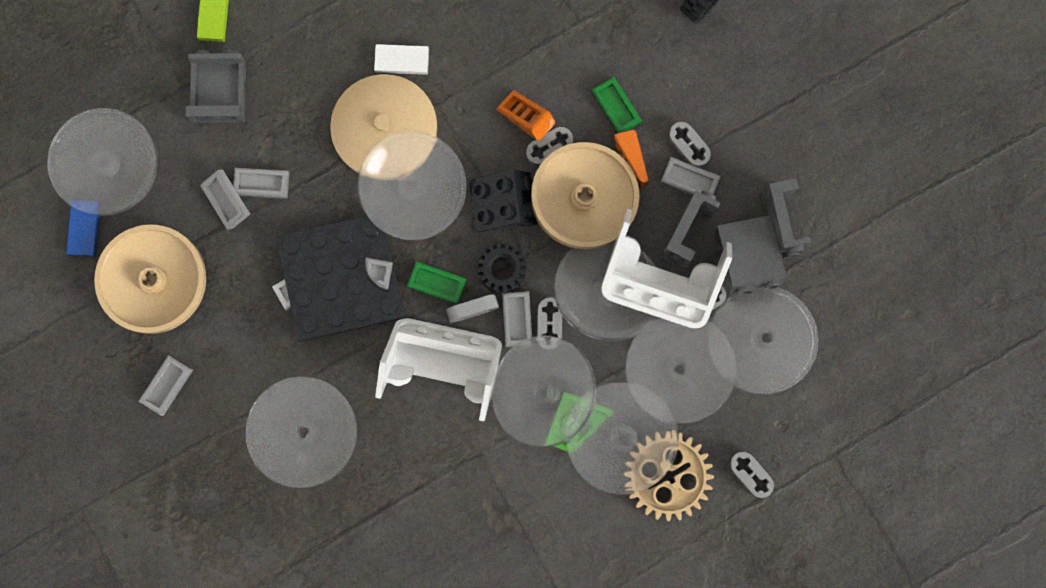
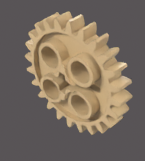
M667 431L665 439L662 438L659 432L656 433V441H653L649 436L645 437L647 445L644 446L637 443L636 445L640 452L629 453L634 458V462H625L626 466L632 468L631 472L623 474V476L631 478V482L625 485V488H633L634 490L629 495V498L638 497L639 500L636 503V507L639 508L646 505L644 514L648 515L654 510L655 519L657 520L662 513L665 514L666 521H670L672 514H675L676 518L681 520V512L683 511L688 516H692L690 507L694 506L700 510L701 506L698 500H708L707 496L703 493L704 490L713 489L710 485L706 484V480L714 478L713 475L706 474V470L713 467V465L704 464L703 462L709 456L708 453L699 455L698 451L702 445L698 444L692 447L693 438L689 437L684 442L682 441V433H678L675 439L672 438L671 431ZM671 449L677 450L681 455V460L677 465H671L667 461L666 456ZM648 462L653 463L657 468L656 475L650 479L646 478L642 472L643 466ZM685 463L690 464L689 468L672 477V483L663 481L655 487L647 489L649 483L665 475L664 469L674 471ZM687 473L694 478V485L688 490L684 489L680 484L681 477ZM660 487L668 488L671 494L670 499L665 503L659 502L656 498V492Z

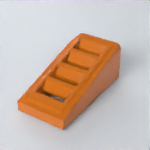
M515 90L496 108L500 114L537 141H540L555 125V120L548 110ZM520 102L518 106L511 112L510 110L516 105V103Z
M630 130L615 134L613 141L617 150L630 165L640 188L645 187L648 182V176L636 131Z

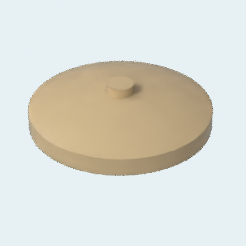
M379 74L357 81L340 96L331 117V138L340 158L356 173L374 180H393L414 172L427 160L437 138L436 114L428 96L413 82L395 75Z
M572 143L555 150L541 163L532 183L531 204L539 225L555 241L575 249H596L616 241L627 209L632 210L631 225L639 206V187L630 165L615 151L596 143Z
M141 225L122 232L106 246L95 270V291L101 307L115 323L138 333H162L184 323L198 308L206 287L205 265L198 249L181 233L161 225Z

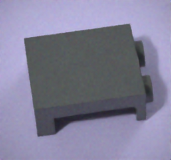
M197 50L195 54H188L187 59L191 63L190 106H186L185 116L192 123H245L246 60L235 50H223L222 53Z
M796 178L770 183L760 194L764 215H771L783 259L798 256L811 243L810 237L797 240L793 238L785 200H788L799 189Z
M695 191L661 258L683 269L689 265L696 251L681 243L697 212L711 218L718 209L720 203L716 201V197L706 191H701V193Z
M771 215L717 225L715 239L717 245L720 244L722 252L726 242L732 243V260L727 271L730 282V294L738 293V296H745L753 293L756 289L775 290L784 283L787 275Z

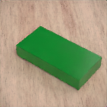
M615 77L591 90L592 95L617 134L629 131L642 122Z
M416 261L407 287L458 305L467 279Z

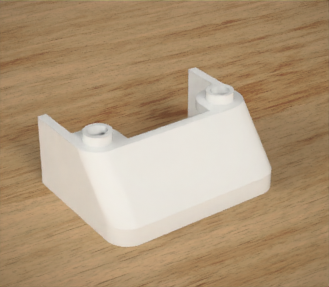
M627 209L602 283L604 297L609 301L690 328L704 326L709 319L731 263L732 243L726 242L717 266L710 263L697 264L692 269L690 277L687 278L638 261L641 252L640 244L634 238L626 236L632 215V210Z
M409 318L400 319L395 323L380 360L375 398L381 399L387 383L401 386L409 383L413 375L465 386V396L474 403H482L479 420L485 421L502 343L497 338Z

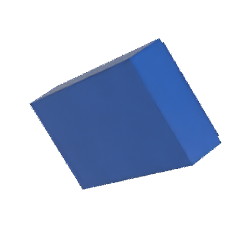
M71 201L67 255L96 257L101 204Z

